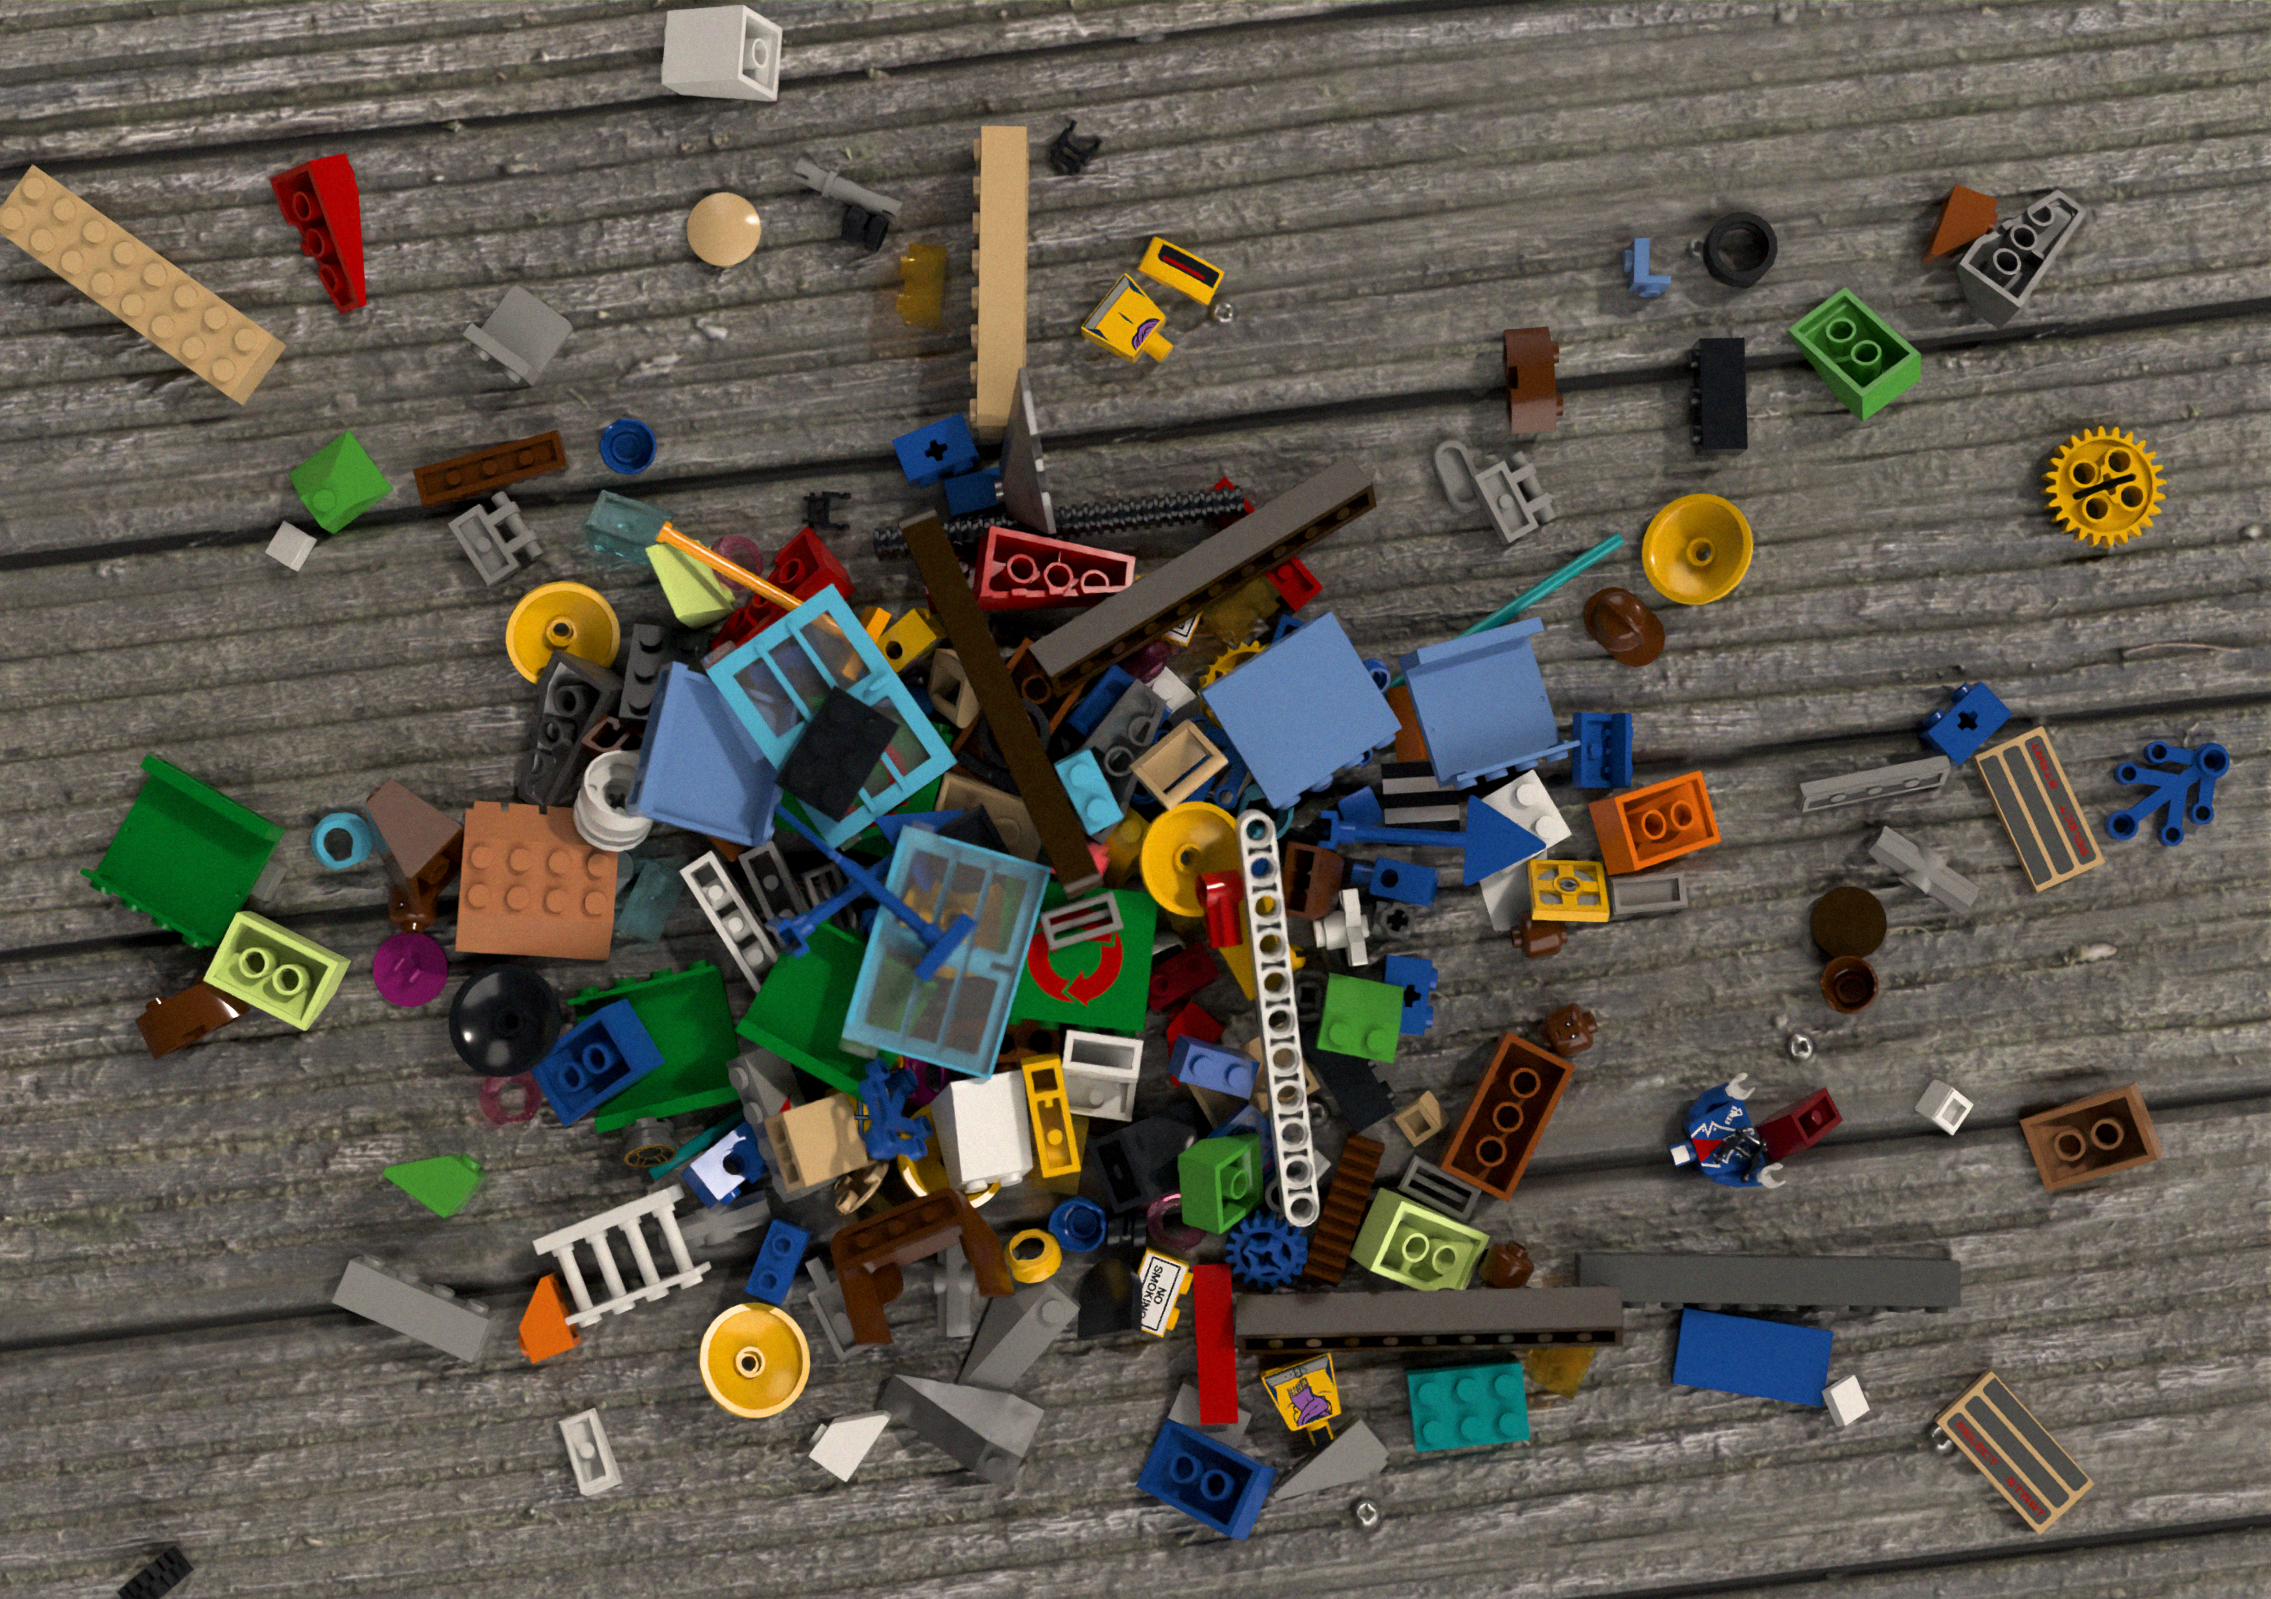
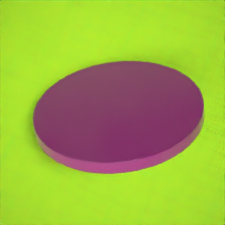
M400 933L389 938L379 948L373 962V978L380 993L390 1002L404 1007L421 1006L435 999L443 990L449 974L448 959L443 948L437 941L425 934L410 935Z

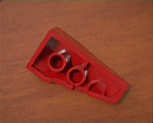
M346 153L311 160L271 178L270 182L288 226L295 225L304 239L300 246L305 255L312 254L320 267L318 272L319 279L340 315L366 306L359 190L355 181L354 170L349 164Z
M808 526L780 550L773 560L778 565L766 579L770 584L802 602H806L830 584L835 586L845 602L856 591L846 569ZM754 593L745 608H737L710 643L717 663L790 612L763 596ZM828 610L824 612L827 616L830 614Z

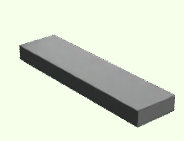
M1943 755L1802 783L1799 785L1795 802L1798 811L1804 813L1944 785L1951 765L1948 756Z

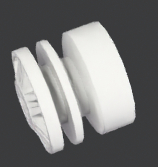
M617 750L603 753L592 760L585 771L581 789L574 803L573 821L577 831L588 843L602 850L619 852L633 849L645 840L654 821L625 813L639 755L634 752Z

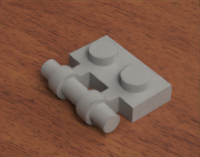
M1522 451L1509 457L1515 469L1514 472H1510L1504 460L1469 479L1503 545L1539 527L1532 514L1533 512L1537 511L1543 523L1556 517L1550 505L1553 501L1549 493L1543 492L1534 475L1537 472L1532 462L1528 463ZM1520 481L1530 498L1529 502H1526L1517 485Z
M504 491L498 492L491 498L497 510L488 515L481 504H478L448 523L490 588L522 568L515 557L520 551L524 550L531 561L537 560L544 554L537 543L539 538L533 529L529 530L519 516L521 510L515 501L510 502ZM503 523H507L515 535V538L506 543L497 529Z

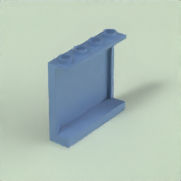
M1323 611L1197 691L1204 704L1208 705L1267 799L1266 804L1272 809L1280 807L1281 810H1285L1293 806L1301 799L1299 793L1310 786L1313 790L1324 786L1333 779L1331 776L1332 772L1342 766L1347 770L1357 765L1365 758L1362 753L1373 746L1381 749L1397 738L1394 733L1402 728L1331 611Z
M675 661L661 665L625 813L751 848L766 846L775 830V820H773L774 808L781 801L784 789L774 784L779 775L709 676L687 670L688 665ZM740 686L777 739L800 723L801 712L792 699L784 700Z

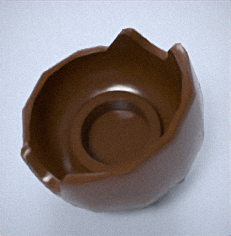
M1839 956L1827 963L1820 976L1819 983L1826 1003L1842 1014H1859L1873 1005L1879 993V982L1874 968L1857 956Z

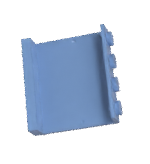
M1540 616L1417 649L1398 658L1439 788L1454 784L1455 790L1458 791L1477 785L1475 777L1484 775L1486 782L1507 776L1506 768L1515 766L1517 772L1539 766L1537 759L1546 757L1547 763L1569 757L1568 749L1581 745L1580 740L1573 742L1566 740L1562 742L1529 637L1544 631Z

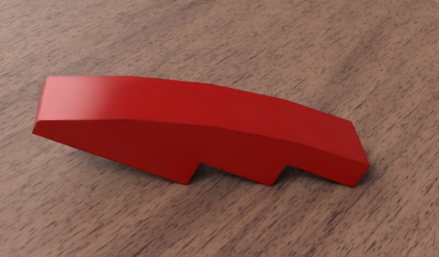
M1230 1264L1193 1265L1200 1426L1238 1424Z

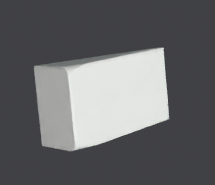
M596 1408L559 1421L580 1494L590 1496L622 1483L618 1466Z

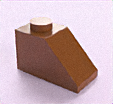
M1957 184L1945 194L1921 262L1925 264L1932 263L1972 245L1976 239L1991 233L1998 219V214L1994 212L1998 200Z

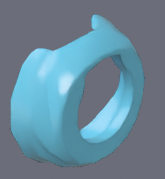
M1257 783L1248 786L1244 790L1237 817L1235 818L1236 821L1239 815L1246 811L1249 801H1256L1261 798L1266 799ZM1294 806L1285 810L1277 807L1278 818L1274 823L1276 840L1281 838L1291 825ZM1252 821L1246 827V835L1249 838H1257L1264 831V827H1259Z
M347 812L333 813L326 816L314 827L311 835L312 853L320 863L335 871L366 860L373 846L370 828L366 822L356 814ZM334 828L345 829L353 838L352 855L346 860L336 861L325 848V836Z

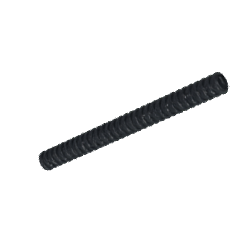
M1235 485V489L1230 490L1228 486H1223L1222 491H1217L1215 487L1211 488V492H1205V489H1200L1199 493L1194 494L1193 490H1190L1188 495L1176 492V496H1170V493H1165L1162 498H1159L1158 494L1153 495V499L1141 496V500L1137 501L1135 497H1131L1129 502L1118 499V503H1112L1111 500H1107L1106 504L1101 505L1100 501L1094 503V506H1089V503H1083V507L1072 504L1070 509H1066L1065 505L1060 506L1059 510H1054V507H1052L1056 533L1047 534L1010 518L1007 512L1002 513L1001 517H997L996 514H990V518L979 515L977 520H974L972 516L967 517V521H962L961 518H956L955 522L945 519L942 527L953 551L954 548H958L959 551H965L966 547H970L971 550L977 549L980 539L990 525L1046 538L1051 537V539L1057 540L1058 536L1069 539V535L1073 534L1076 538H1079L1081 533L1092 536L1093 532H1098L1099 535H1103L1104 531L1107 530L1111 534L1115 533L1116 529L1127 532V528H1133L1134 531H1138L1141 526H1144L1146 530L1150 529V525L1162 528V524L1166 523L1169 527H1173L1175 522H1179L1180 525H1185V521L1197 524V520L1200 519L1207 523L1209 518L1220 521V517L1225 516L1227 520H1231L1234 515H1238L1240 519L1244 517L1245 506L1243 490L1240 488V485ZM899 525L897 529L887 526L884 531L880 527L875 528L873 532V546L879 561H884L886 556H889L890 559H896L897 555L907 558L908 554H911Z

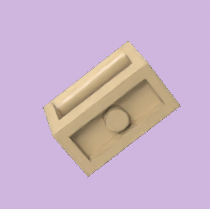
M936 648L927 687L933 709L959 728H965L978 714L981 707L955 650ZM961 681L958 700L955 706L946 700L945 697L957 682Z
M1186 719L1132 763L1129 768L1148 794L1170 812L1229 762L1215 745L1189 719ZM1206 755L1210 757V759L1169 793L1165 794L1163 792Z

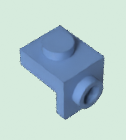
M1634 238L1628 250L1624 249L1622 255V271L1628 272V291H1638V295L1643 297L1659 296L1662 291H1666L1670 286L1671 276L1649 275L1650 238Z

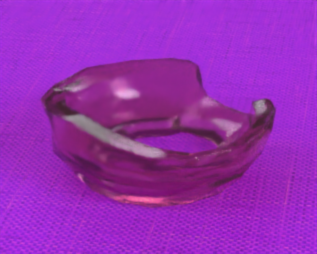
M737 534L722 536L712 545L710 550L733 563V547L737 545L746 547L754 558L756 571L753 574L758 577L761 576L764 570L763 557L757 545L748 537ZM712 568L713 574L729 588L740 591L745 587Z
M529 1072L507 1078L490 1076L486 1079L481 1089L480 1105L483 1112L492 1122L498 1125L530 1121L536 1115L542 1102V1089L537 1079ZM510 1082L522 1084L528 1092L525 1112L519 1115L508 1114V1111L500 1101L502 1088Z
M1181 1193L1165 1194L1156 1199L1148 1210L1147 1227L1149 1233L1155 1241L1179 1249L1181 1252L1191 1250L1202 1242L1208 1231L1191 1226L1181 1239H1172L1166 1236L1163 1226L1165 1212L1171 1207L1182 1206L1180 1203Z

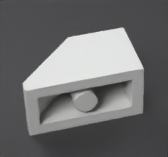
M1164 664L1144 683L1167 702L1166 705L1173 710L1165 721L1173 729L1186 719L1191 720L1198 715L1206 717L1200 709V699ZM1205 722L1195 724L1202 733L1207 729Z
M882 1409L834 1418L829 1427L821 1424L809 1441L814 1446L809 1457L847 1482L892 1414Z

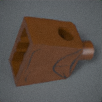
M1288 841L1281 881L1285 915L1314 920L1333 913L1337 908L1339 891L1343 884L1344 858L1323 847Z

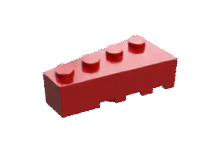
M990 525L979 541L972 593L980 610L1095 607L1105 598L1114 596L1132 585L1135 557Z

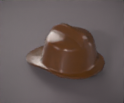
M1617 587L1601 589L1591 596L1585 606L1583 617L1585 626L1591 636L1606 651L1622 664L1632 667L1648 665L1658 658L1664 648V628L1657 616L1631 592Z

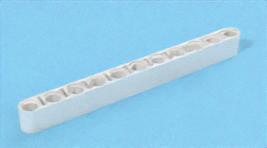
M1250 809L1239 815L1235 830L1243 882V898L1279 1201L1287 1219L1296 1226L1305 1227L1311 1225L1319 1215V1200L1274 824L1268 816L1259 810ZM1254 819H1261L1264 823L1263 833L1257 838L1247 837L1246 827L1248 823ZM1260 857L1268 859L1269 868L1265 874L1261 876L1251 875L1250 866L1255 859ZM1263 896L1272 897L1273 906L1271 910L1265 914L1256 913V901ZM1268 934L1276 935L1278 938L1276 947L1269 952L1261 951L1259 948L1261 939ZM1269 973H1281L1282 982L1277 988L1266 989L1264 987V980ZM1274 1011H1285L1287 1014L1286 1020L1282 1025L1272 1027L1268 1024L1269 1016ZM1288 1048L1291 1050V1056L1287 1062L1283 1064L1273 1063V1055L1278 1049ZM1287 1085L1295 1087V1094L1290 1100H1277V1094L1282 1087ZM1297 1123L1300 1125L1299 1132L1295 1137L1290 1139L1282 1137V1130L1287 1124ZM1296 1160L1304 1162V1168L1299 1174L1294 1176L1286 1174V1169L1291 1162ZM1296 1199H1308L1306 1209L1301 1212L1290 1211L1291 1205Z

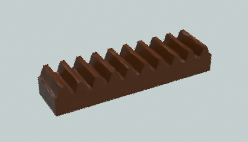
M558 430L413 469L422 506L435 508L439 504H450L453 500H464L468 496H479L482 492H493L497 488H508L511 484H522L526 480H537L540 476H551L555 472H565L570 466L561 433Z
M1348 1131L1308 1248L1306 1264H1303L1301 1276L1337 1288L1342 1271L1345 1268L1346 1259L1350 1253L1351 1244L1355 1238L1356 1229L1360 1223V1217L1364 1212L1365 1203L1370 1194L1371 1185L1375 1179V1173L1380 1164V1158L1384 1153V1143Z

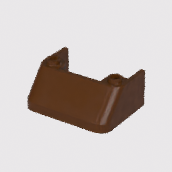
M948 1188L936 1190L842 1228L833 1236L830 1247L856 1345H888L893 1343L883 1306L896 1301L903 1291L904 1282L900 1267L960 1243L965 1258L972 1264L981 1297L1009 1298L1015 1295L997 1234L962 1192Z

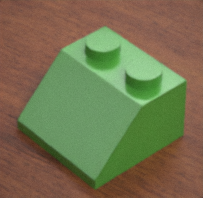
M1329 972L1315 1047L1393 1063L1401 1025L1404 987Z
M1251 1133L1202 1139L1178 1155L1180 1203L1182 1206L1183 1223L1220 1235L1264 1202L1259 1134Z

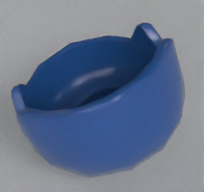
M633 418L618 419L609 425L602 433L599 444V451L604 463L616 473L634 475L646 470L653 463L657 449V442L653 431L643 421Z
M1083 1195L1064 1199L1051 1212L1048 1223V1231L1056 1237L1059 1246L1077 1253L1094 1251L1105 1240L1108 1229V1218L1102 1206L1097 1201Z

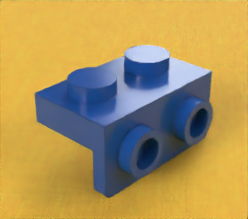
M1573 713L1572 742L1580 740L1581 745L1572 748V788L1609 790L1631 787V777L1633 774V727L1631 713Z

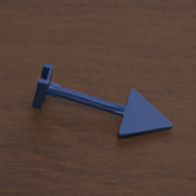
M1474 795L1469 796L1467 830L1463 833L1357 826V822L1341 821L1340 815L1336 811L1321 810L1320 818L1324 822H1332V824H1324L1323 839H1330V841H1319L1318 847L1338 853L1339 844L1355 845L1356 841L1463 848L1465 850L1463 884L1465 886H1470L1546 848L1544 841Z
M779 803L774 808L778 814L827 856L836 861L850 879L919 935L917 940L929 950L913 973L925 983L932 979L978 924L964 912L945 931L934 922L929 924L856 862L842 856Z
M958 809L875 817V823L892 846L893 852L866 870V872L878 882L889 875L903 826L935 834L942 825L963 814L965 810ZM917 849L910 874L924 893L931 891L936 878L929 866L928 852ZM852 880L806 914L801 912L791 920L787 917L776 915L764 923L767 930L778 933L779 938L785 945L781 949L786 956L798 959L810 951L804 938L816 931L815 926L861 895L865 890Z

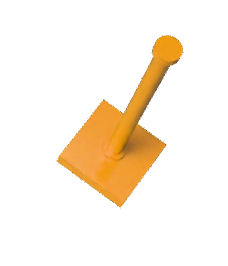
M666 520L655 538V541L660 544L665 541L789 612L804 603L671 528L673 524ZM866 606L858 620L875 644L891 614L879 607ZM823 613L810 623L843 641L842 646L844 647L833 666L834 671L832 672L845 679L855 681L865 662L836 621Z

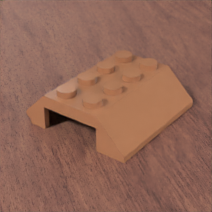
M474 801V808L466 809L455 951L608 960L614 922L619 852L602 850L588 843L577 831L573 821L574 808L547 806L546 815L539 814V805L509 803L508 812H502L500 802Z

